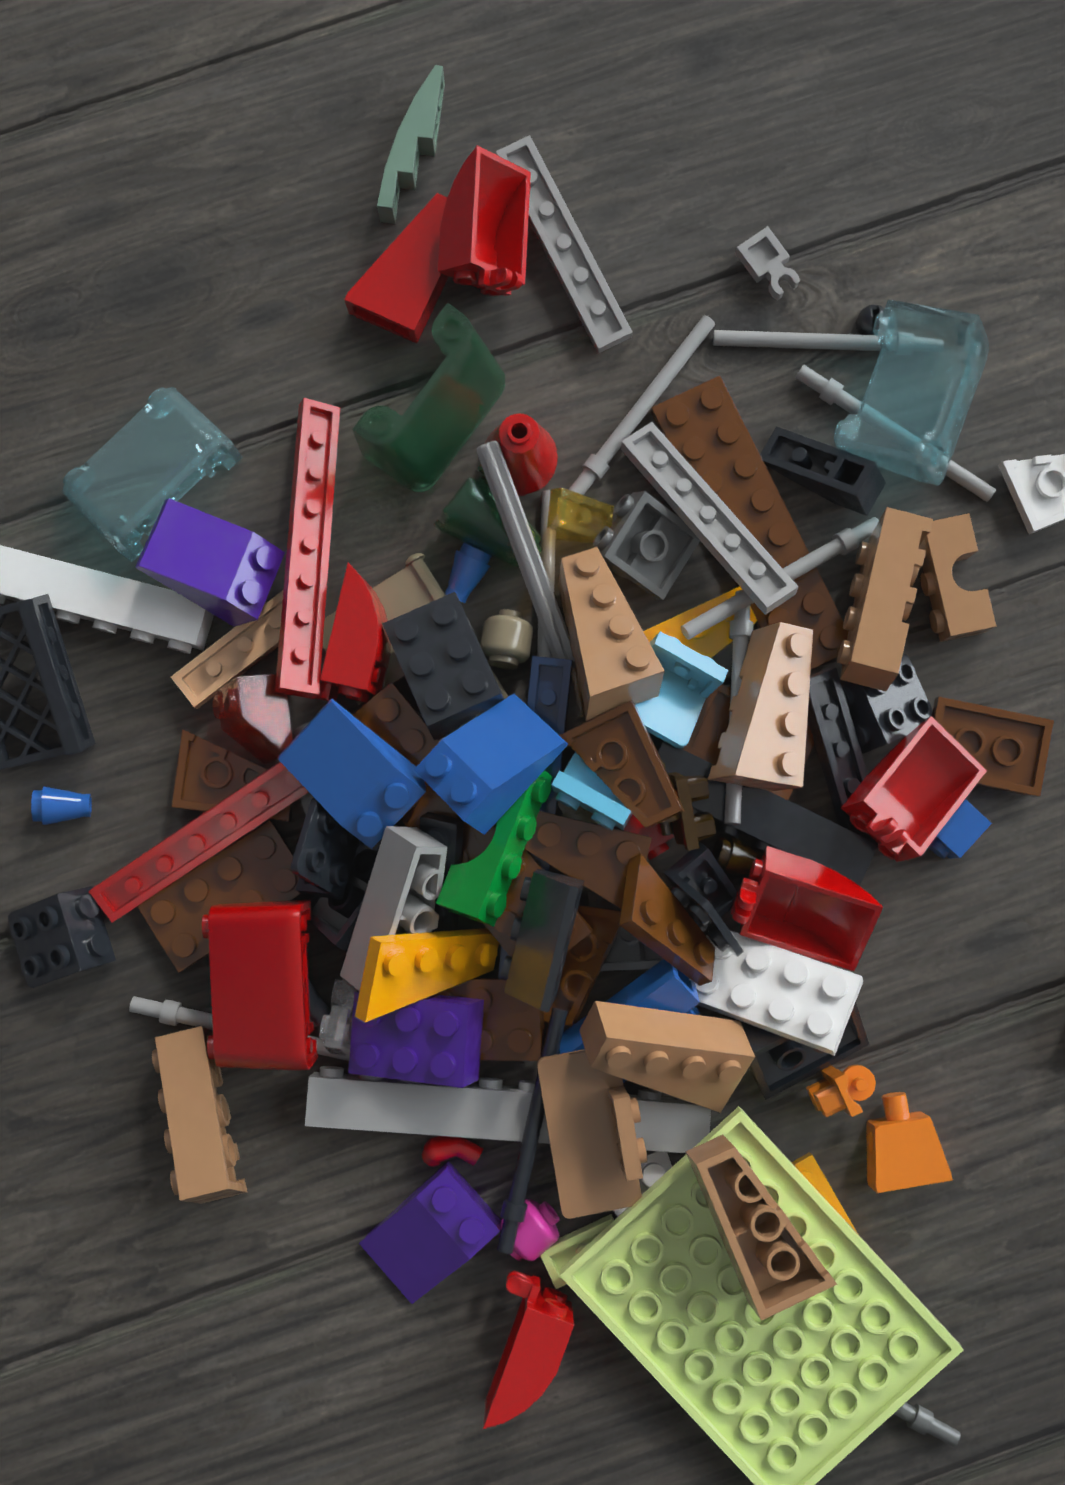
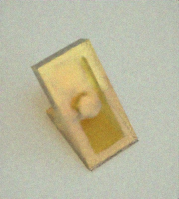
M565 488L551 489L547 528L556 531V540L594 543L596 536L604 527L608 526L611 528L614 506Z

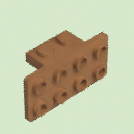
M585 1049L540 1058L537 1062V1070L563 1216L571 1219L632 1207L642 1197L639 1179L643 1178L641 1164L647 1163V1153L643 1137L636 1138L634 1123L641 1122L637 1098H630L623 1085L622 1078L591 1068Z

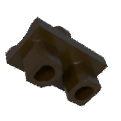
M677 772L667 773L685 812L661 822V834L663 836L671 835L674 830L676 844L685 845L687 851L698 849V841L716 834L712 814L707 811L693 814L692 802L709 798L708 781L701 775L683 776Z

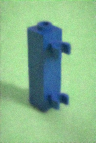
M664 959L605 1001L672 1012L700 1014L699 1009L696 1007L700 1001L695 982ZM587 1015L563 1032L559 1049L560 1054L585 1049L579 1030Z

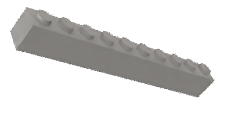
M321 1066L320 1072H314L308 1079L305 1126L522 1142L535 1081L520 1080L518 1086L502 1085V1079L481 1077L479 1078V1084L472 1083L464 1088L366 1075L344 1074V1068ZM638 1089L637 1095L629 1094L630 1098L636 1097L638 1101L641 1122L634 1123L636 1138L643 1137L646 1151L686 1153L685 1151L695 1147L710 1133L711 1109L680 1098L661 1097L662 1092L654 1089ZM544 1114L538 1143L550 1144Z

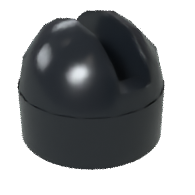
M869 305L863 308L856 319V329L860 335H881L888 325L887 311L880 305ZM873 313L877 315V328H872Z

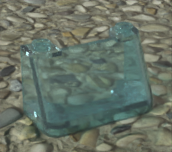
M888 299L884 312L878 314L874 324V335L878 336L881 346L879 357L858 414H850L844 421L841 420L838 423L834 435L835 445L838 449L872 460L877 463V466L923 483L938 486L943 481L984 370L989 351V341L981 318L977 314Z
M161 387L149 396L147 405L81 467L73 468L66 474L63 479L65 485L62 492L119 553L133 562L144 549L140 544L142 535L144 533L148 536L152 531L151 526L155 524L166 499L170 498L178 502L206 474L212 478L216 474L213 467L222 464L230 470L242 456L232 441L176 388L168 387L165 389Z

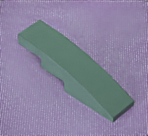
M434 66L413 98L397 131L384 169L377 203L380 222L396 223L400 188L415 190L420 155L435 156L445 88L443 66Z

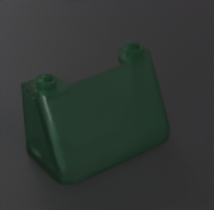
M449 303L445 305L432 325L433 339L441 349V352L446 355V358L405 413L401 416L387 406H375L367 410L352 429L362 456L414 492L427 491L436 484L505 389L503 369L469 319Z

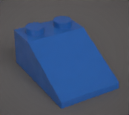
M512 694L443 738L414 770L464 822L485 835L567 747L568 743L519 697Z
M333 699L321 709L278 757V760L343 828L371 849L383 838L386 826H394L426 792L425 781L414 770L416 766Z

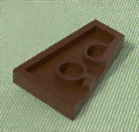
M632 700L559 735L611 789L613 794L626 808L631 810V813L645 828L649 829L685 812L639 711Z
M539 811L536 818V831L533 837L527 841L525 849L569 877L585 880V887L622 909L629 859L642 854L647 860L652 838L615 828L611 831L598 824Z
M639 854L630 858L619 926L697 985L701 986L712 982L715 961L714 945L643 855Z

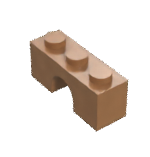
M970 514L933 521L930 533L925 536L918 548L926 551L922 566L924 573L921 574V586L924 594L930 597L932 611H930L929 618L933 632L938 633L940 642L985 633L997 627L988 589L966 591L955 583L952 576V567L955 561L968 559L978 551Z

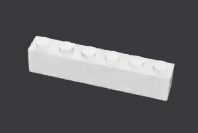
M0 545L1 605H4L5 599L19 602L48 594L53 610L56 612L55 617L59 620L78 624L81 618L93 621L92 628L107 633L116 634L117 628L131 631L130 638L153 644L154 638L169 641L168 648L190 654L192 648L204 651L214 615L177 592Z

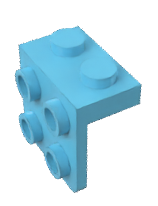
M660 631L649 642L665 671L659 696L635 705L649 733L676 748H683L690 740L706 698L724 682L728 670L718 665L712 658L697 653L683 645L677 638L668 636Z
M576 752L564 772L559 770L551 784L553 791L558 793L555 798L556 800L573 810H577L581 806L593 813L591 819L611 831L614 826L624 830L632 816L631 810L626 808Z

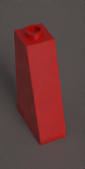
M436 193L348 291L344 300L349 314L416 344L418 343L449 277L438 272L440 225L447 197Z

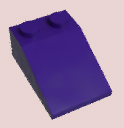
M168 498L161 508L135 568L235 627L258 620L285 552L250 530Z
M448 1160L369 1232L359 1244L407 1300L413 1304L470 1260L501 1231V1219Z

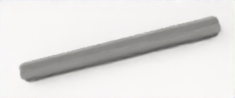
M497 441L482 444L477 447V454L552 657L569 659L574 662L575 658L572 656L569 633L500 445Z

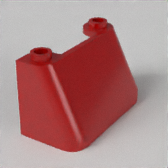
M310 900L215 904L210 907L209 914L203 915V938H209L213 1035L208 1036L207 1053L209 1060L215 1059L217 1067L310 1070L318 1059L317 1039L308 1037L314 1030L313 1022H310L307 961L309 933L301 934V931L307 930V920H311Z

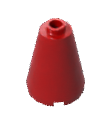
M521 413L510 415L487 437L485 443L490 441H497L499 443L518 496H526V494L545 488L554 476L558 462L556 445L550 434L530 416Z

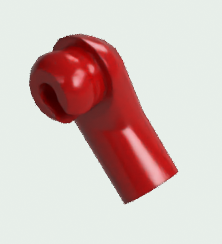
M435 1136L424 1144L422 1160L427 1165L435 1167L441 1161L457 1156L474 1166L483 1148L467 1138Z

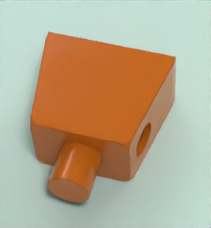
M905 1092L882 1095L885 1117L870 1119L866 1124L868 1186L876 1193L952 1181L950 1168L930 1116L923 1112L909 1113Z

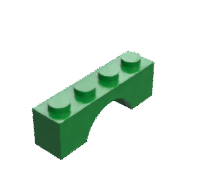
M544 770L497 821L492 841L482 854L469 862L450 866L436 904L455 914L492 927L495 926L497 918L503 914L506 908V895L511 882L520 872L522 865L521 857L527 841L533 837L536 831V818L541 805L550 795L553 776Z

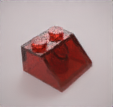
M276 674L236 677L217 690V695L213 698L215 718L220 719L221 729L263 764L278 761L279 755L293 741L287 694L275 692Z

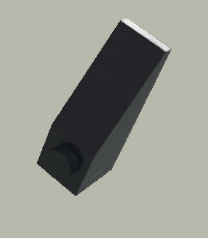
M777 426L760 454L764 464L830 502L868 516L886 484L876 462Z

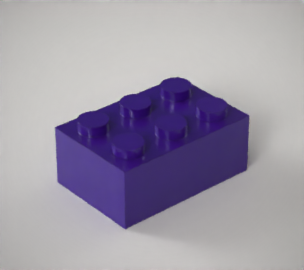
M360 991L354 992L348 1073L464 1088L479 1080L483 999L434 994L365 1023L355 1017Z

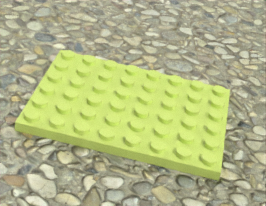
M738 1106L696 1146L723 1134L736 1147L837 1285L761 1321L746 1299L687 1155L681 1158L646 1190L632 1207H628L565 1264L560 1269V1277L754 1485H815L963 1351V1348Z

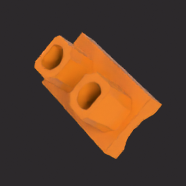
M830 1065L821 1070L824 1077L823 1080L806 1087L817 1111L821 1110L823 1116L829 1117L843 1110L851 1117H854L863 1112L861 1106L855 1101L869 1098L875 1090L876 1081L872 1072L862 1065L848 1066L843 1072Z

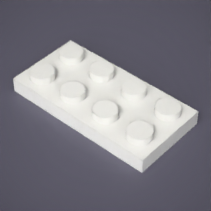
M733 931L730 932L744 951L739 957L735 956L728 948L721 952L714 945L715 961L712 982L701 986L695 983L700 1001L697 1005L835 1056L863 984L862 976L770 944L741 936Z

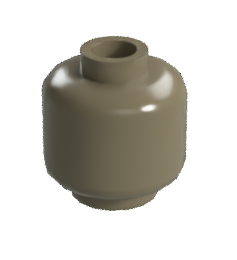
M503 609L499 611V615L486 619L483 624L480 646L485 657L488 659V664L500 669H517L519 664L527 661L530 657L533 627L529 622L522 619V613L515 610Z

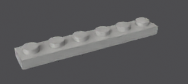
M526 136L497 150L496 155L531 172L528 220L597 353L599 354L632 338L633 332L531 136Z
M653 422L621 441L623 453L765 615L796 595L798 590L797 584Z

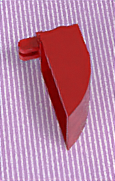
M478 145L474 148L459 170L445 203L440 225L439 273L452 277L453 281L457 284L477 287L481 289L482 294L488 296L511 295V291L525 285L530 171Z
M349 562L320 680L323 682H320L319 695L315 699L328 702L333 699L336 702L338 694H341L345 698L367 703L369 697H374L383 690L391 656V643L382 623L387 622L388 619L376 592Z
M930 716L901 740L875 766L841 808L850 816L851 823L858 830L867 833L878 843L879 850L886 857L896 862L920 857L987 770Z
M766 846L762 859H754L748 879L743 878L731 908V914L733 919L740 923L739 935L855 971L883 906L866 890L837 871L813 860Z
M511 1271L507 1275V1290L512 1294L522 1297L485 1400L483 1429L503 1424L525 1412L544 1394L558 1372L574 1327L572 1302L568 1301L567 1295L559 1290L546 1287L544 1291H541L540 1277L529 1276L518 1271Z

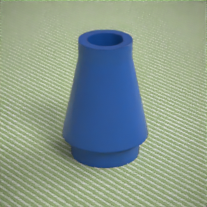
M463 543L460 551L456 550L448 587L444 594L448 595L456 592L459 601L466 603L468 596L491 567L488 565L491 555Z
M43 786L42 790H33L31 800L33 822H42L43 825L81 817H91V794H81Z

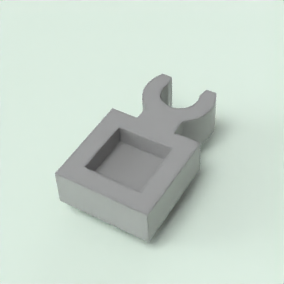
M768 226L736 248L735 254L756 283L765 277L769 281V292L776 300H779L784 293L778 284L779 281H787L793 289L797 288L800 282L798 274L793 269L783 266L788 262L790 256Z

